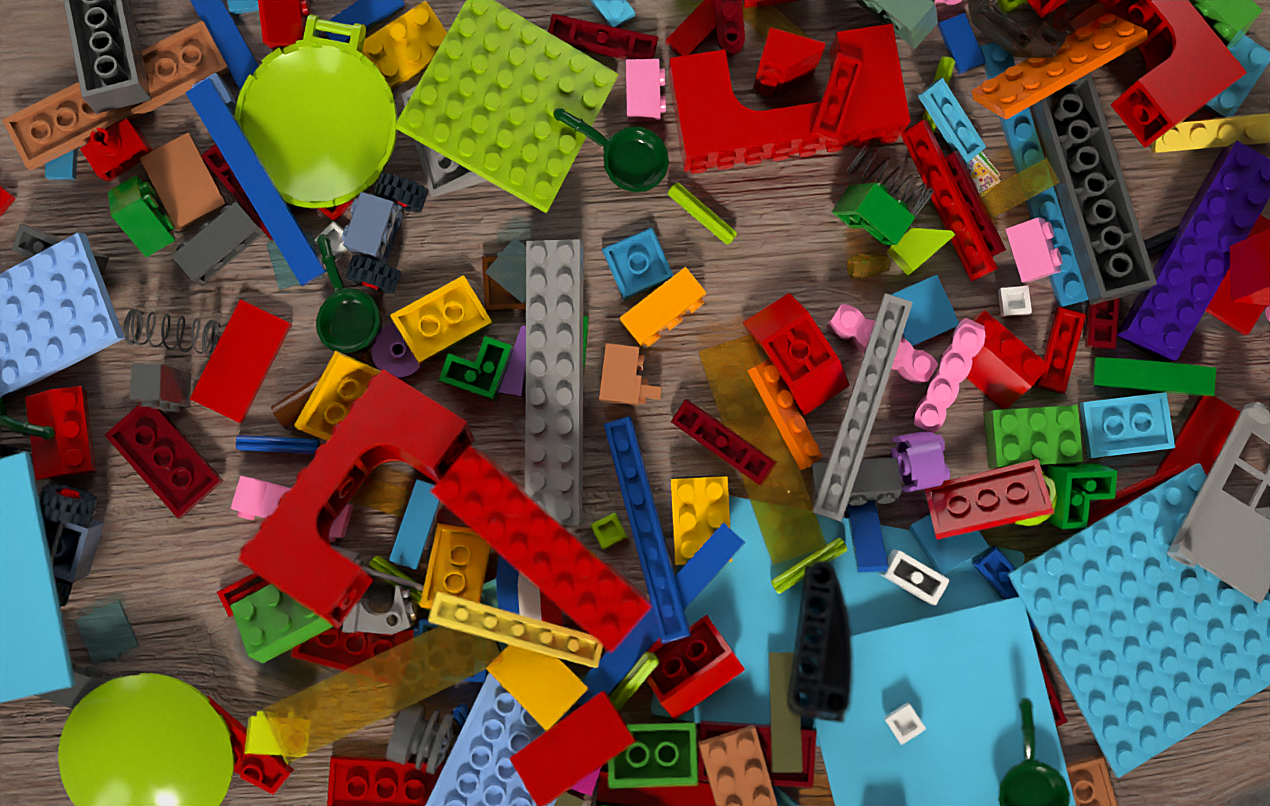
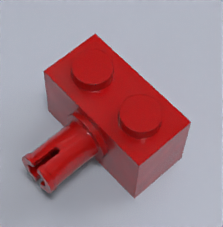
M127 118L112 124L108 131L103 128H96L99 134L93 130L87 144L80 148L97 176L108 183L141 162L139 157L153 151L138 126Z

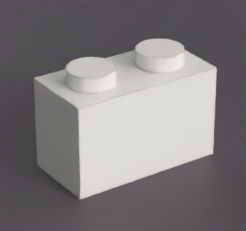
M893 549L887 558V571L878 573L916 597L935 606L950 581L900 550Z

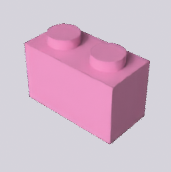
M659 59L626 60L627 122H659L661 112H666L665 95H660V86L665 85V68L659 69Z
M1038 217L1006 229L1022 282H1032L1062 272L1060 265L1063 264L1062 256L1058 248L1054 249L1051 239L1054 238V231L1049 221L1046 222L1044 218Z

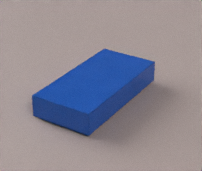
M965 13L939 22L938 29L950 57L955 60L954 67L958 75L981 67L986 63Z

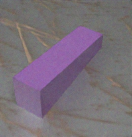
M521 326L499 389L500 394L523 398L526 380V326Z

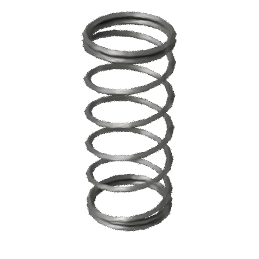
M867 142L853 159L846 173L848 172L851 175L856 172L873 154L861 178V183H865L885 163L876 181L879 183L888 166L889 158H885L865 178L877 154V149H874L857 166L870 147V144ZM902 166L897 167L881 183L882 185H884L898 171L891 187L889 188V195L901 173ZM910 175L907 179H905L890 196L893 197L897 193V191L909 179H911L907 189L905 190L900 200L903 202L905 196L907 195L913 183L914 175ZM926 183L919 186L904 201L906 204L924 187L911 211V214L915 217L934 192L932 187L925 192Z
M133 308L126 315L123 334L127 344L133 345L136 343L142 346L149 342L154 348L164 344L168 350H173L179 346L183 352H188L194 348L197 354L201 355L204 353L211 356L219 340V326L215 320H209L202 333V352L198 351L195 343L199 335L200 320L196 318L193 321L191 330L192 345L189 349H183L180 341L185 330V318L181 316L176 327L177 343L174 347H168L165 340L169 333L171 319L167 313L164 315L161 324L162 342L158 345H153L150 338L155 328L156 316L152 311L149 313L146 322L147 340L139 343L137 341L141 336L143 328L142 314L138 309ZM137 314V330L134 335V319ZM153 314V324L149 334V321ZM168 317L167 330L164 336L165 319ZM182 319V331L179 337V326ZM130 320H131V333H132V337H133V340H132V341H130V338H129V325H130ZM197 321V332L194 339V329ZM212 325L211 337L207 345L208 332Z

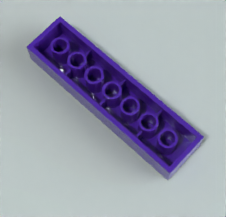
M1237 140L1221 150L1180 221L1175 238L1164 249L1153 268L1157 285L1139 293L1118 329L1117 337L1160 362H1171L1179 358L1230 268L1229 246L1247 238L1270 198L1269 158Z

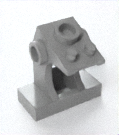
M404 585L396 586L393 606L386 613L374 611L369 606V599L360 598L344 620L342 632L354 633L359 631L394 634L415 625L414 619H417L416 609L413 602L409 603L407 598L412 596L410 589L405 590ZM394 615L398 617V622L394 620Z

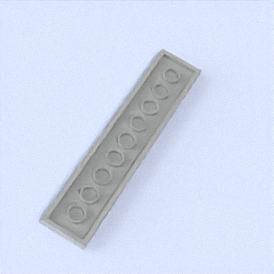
M580 239L526 241L525 492L561 525L582 524L584 241Z

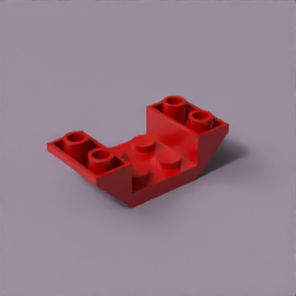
M790 293L742 322L757 346L761 345L788 386L793 401L802 416L850 386L840 359L810 313Z

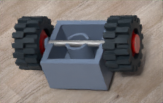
M380 173L374 194L360 193L359 199H355L351 207V215L353 217L350 225H346L342 234L343 246L354 255L346 274L348 280L374 290L395 294L401 271L387 265L404 216L400 210L405 209L409 212L421 213L429 192L428 189L418 185L416 182L409 181L407 178H401L398 175L394 176L389 173Z
M48 484L42 487L39 504L61 608L62 606L65 607L68 603L73 583L90 574L105 522L92 518L97 503V497L94 494L86 493L87 491L83 489L78 490L77 487L73 486L70 488L67 485L59 486L52 484L51 486Z

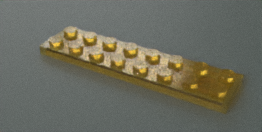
M751 334L698 351V356L722 423L777 461V464L762 486H759L739 471L771 564L774 565L827 547L816 514L812 512L813 506L800 469L748 373L749 369L761 363Z
M440 625L264 708L263 712L285 762L288 764L502 662L503 658L495 640Z

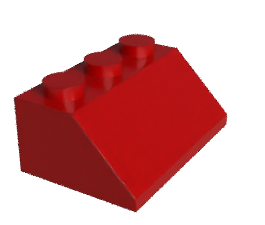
M258 0L262 39L265 45L274 51L279 47L282 49L295 44L298 40H303L307 16L311 14L308 0Z
M770 27L753 88L766 96H773L774 94L779 96L813 78L826 43Z
M983 310L975 315L972 321L985 326V341L981 350L972 357V366L966 379L1004 410L1009 408L1028 391L1050 365L986 310Z
M82 386L51 389L25 397L28 422L38 426H50L55 430V436L49 440L30 436L35 481L97 473L86 390Z
M707 615L689 627L691 636L668 642L654 652L659 663L646 680L662 706L674 720L745 670Z

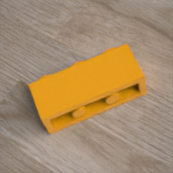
M684 267L619 318V322L639 348L645 344L647 347H650L661 338L659 333L666 327L672 330L683 321L681 316L688 310L694 313L705 304L703 299L706 296V291L690 271Z

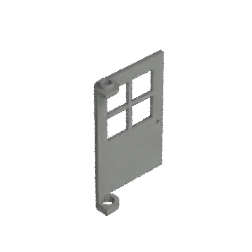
M1253 402L1243 406L1167 554L1184 565L1195 567L1196 564L1250 599L1261 604L1270 588V520L1254 509L1266 486H1270V463L1263 474L1238 458L1251 432L1270 444V409L1262 403ZM1235 464L1261 480L1248 506L1222 490Z

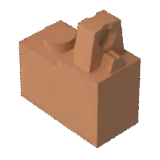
M606 343L599 395L600 402L638 406L639 404L645 405L646 398L661 400L662 387L649 386L648 379L637 375V371H643L644 355H639V347Z

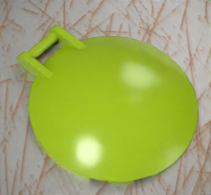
M310 14L307 18L303 40H298L295 44L282 49L279 47L261 60L262 64L255 70L253 75L249 74L242 86L236 104L235 118L283 199L289 204L306 208H327L346 203L358 197L361 192L369 189L377 181L380 173H383L390 161L397 138V129L394 128L398 120L394 96L385 77L373 62L362 54L366 35L364 24H343L323 20L320 16ZM324 31L350 36V42L344 43L319 38V33Z
M140 673L139 675L120 676L109 680L87 694L76 705L62 730L58 748V763L62 783L75 806H220L233 778L235 753L232 752L231 733L222 714L219 715L209 703L208 697L190 684L179 679L155 673Z

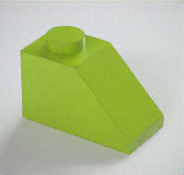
M911 228L903 235L897 245H892L886 252L905 274L909 276L954 237L955 234L950 230Z

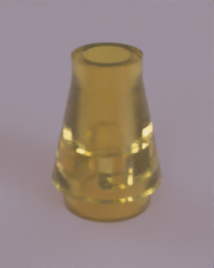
M854 253L853 256L847 258V273L851 279L862 280L875 274L889 271V256Z

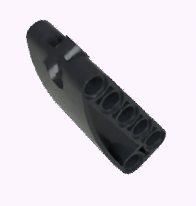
M818 561L813 563L811 567H805L787 694V707L792 714L797 716L844 723L845 713L849 710L851 702L853 672L849 617L843 591L833 566L828 562ZM809 607L816 608L820 614L813 613ZM804 636L813 637L816 644L808 643ZM800 665H808L812 670V675L803 673ZM796 694L805 695L808 699V706L800 705L796 700Z

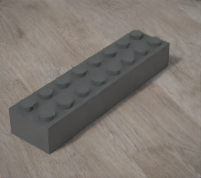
M1090 72L1031 105L1030 109L1090 305L1144 292L1157 285Z

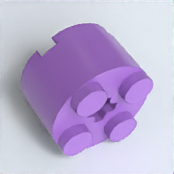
M921 431L895 436L892 439V442H896V448H891L890 455L891 458H897L900 479H902L905 485L902 486L904 492L940 486L944 480L950 478V470L947 463L944 462L942 452L945 449V443L940 434L935 435L932 431Z

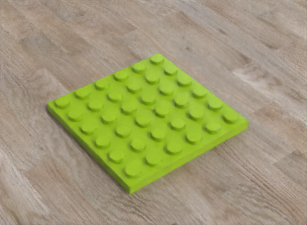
M466 0L394 128L547 213L587 137L579 131H574L572 127L565 123L558 122L554 118V110L556 108H563L579 119L582 118L583 122L592 127L619 74L494 0Z

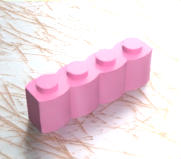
M841 304L826 327L834 336L850 341L855 349L864 353L875 321L865 319L858 309L850 305ZM901 337L891 370H897L903 379L912 384L921 385L928 382L938 366L937 361L927 352L914 349L906 339Z
M964 318L957 325L953 334V343L944 351L940 361V369L932 375L928 384L927 394L921 398L916 407L915 426L926 431H932L933 433L941 428L945 421L946 408L955 401L959 391V383L970 372L972 357L981 350L984 344L985 326L968 318Z
M240 476L231 509L237 510V516L254 520L255 515L265 518L274 512L278 507L280 497L286 491H290L291 488L248 476ZM347 504L334 521L330 531L331 542H336V538H345L354 505Z

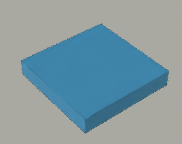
M652 227L602 249V253L623 300L664 284L674 276Z
M937 275L891 294L892 296L913 302L902 337L912 346L951 330L959 324Z
M931 514L909 527L940 575L947 573L989 547L979 530L937 540Z

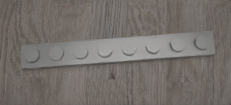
M886 293L882 297L819 489L813 513L839 522L842 521L913 302Z

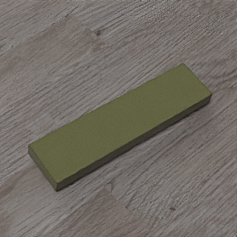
M769 652L772 772H802L800 716L792 714L787 707L793 653ZM796 694V700L799 704L800 694Z

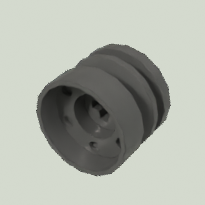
M407 699L394 726L386 759L405 765L412 753L417 754L415 768L420 770L426 758H429L426 771L435 774L439 764L446 756L452 739L454 714L447 712L442 723L438 724L441 710L436 709L430 719L426 720V706Z

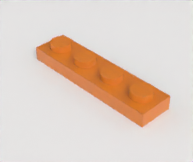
M769 358L749 369L748 373L799 469L803 470L810 467L812 463L818 461L823 455L780 374Z

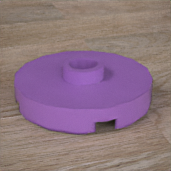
M389 324L382 328L381 334L378 333L375 338L377 341L371 347L372 359L376 367L380 371L384 369L398 379L411 377L419 372L424 363L418 365L395 324ZM401 345L403 352L400 355H396L394 349L396 346Z

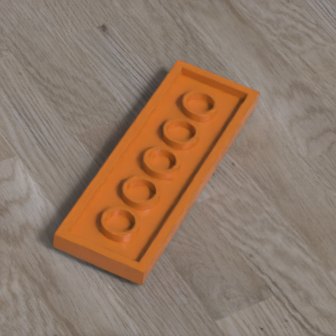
M1112 13L1102 15L1096 21L1077 29L1071 35L1054 42L1039 53L1032 54L1021 63L1009 67L998 76L984 81L980 86L971 90L972 98L1007 120L1147 41V30Z

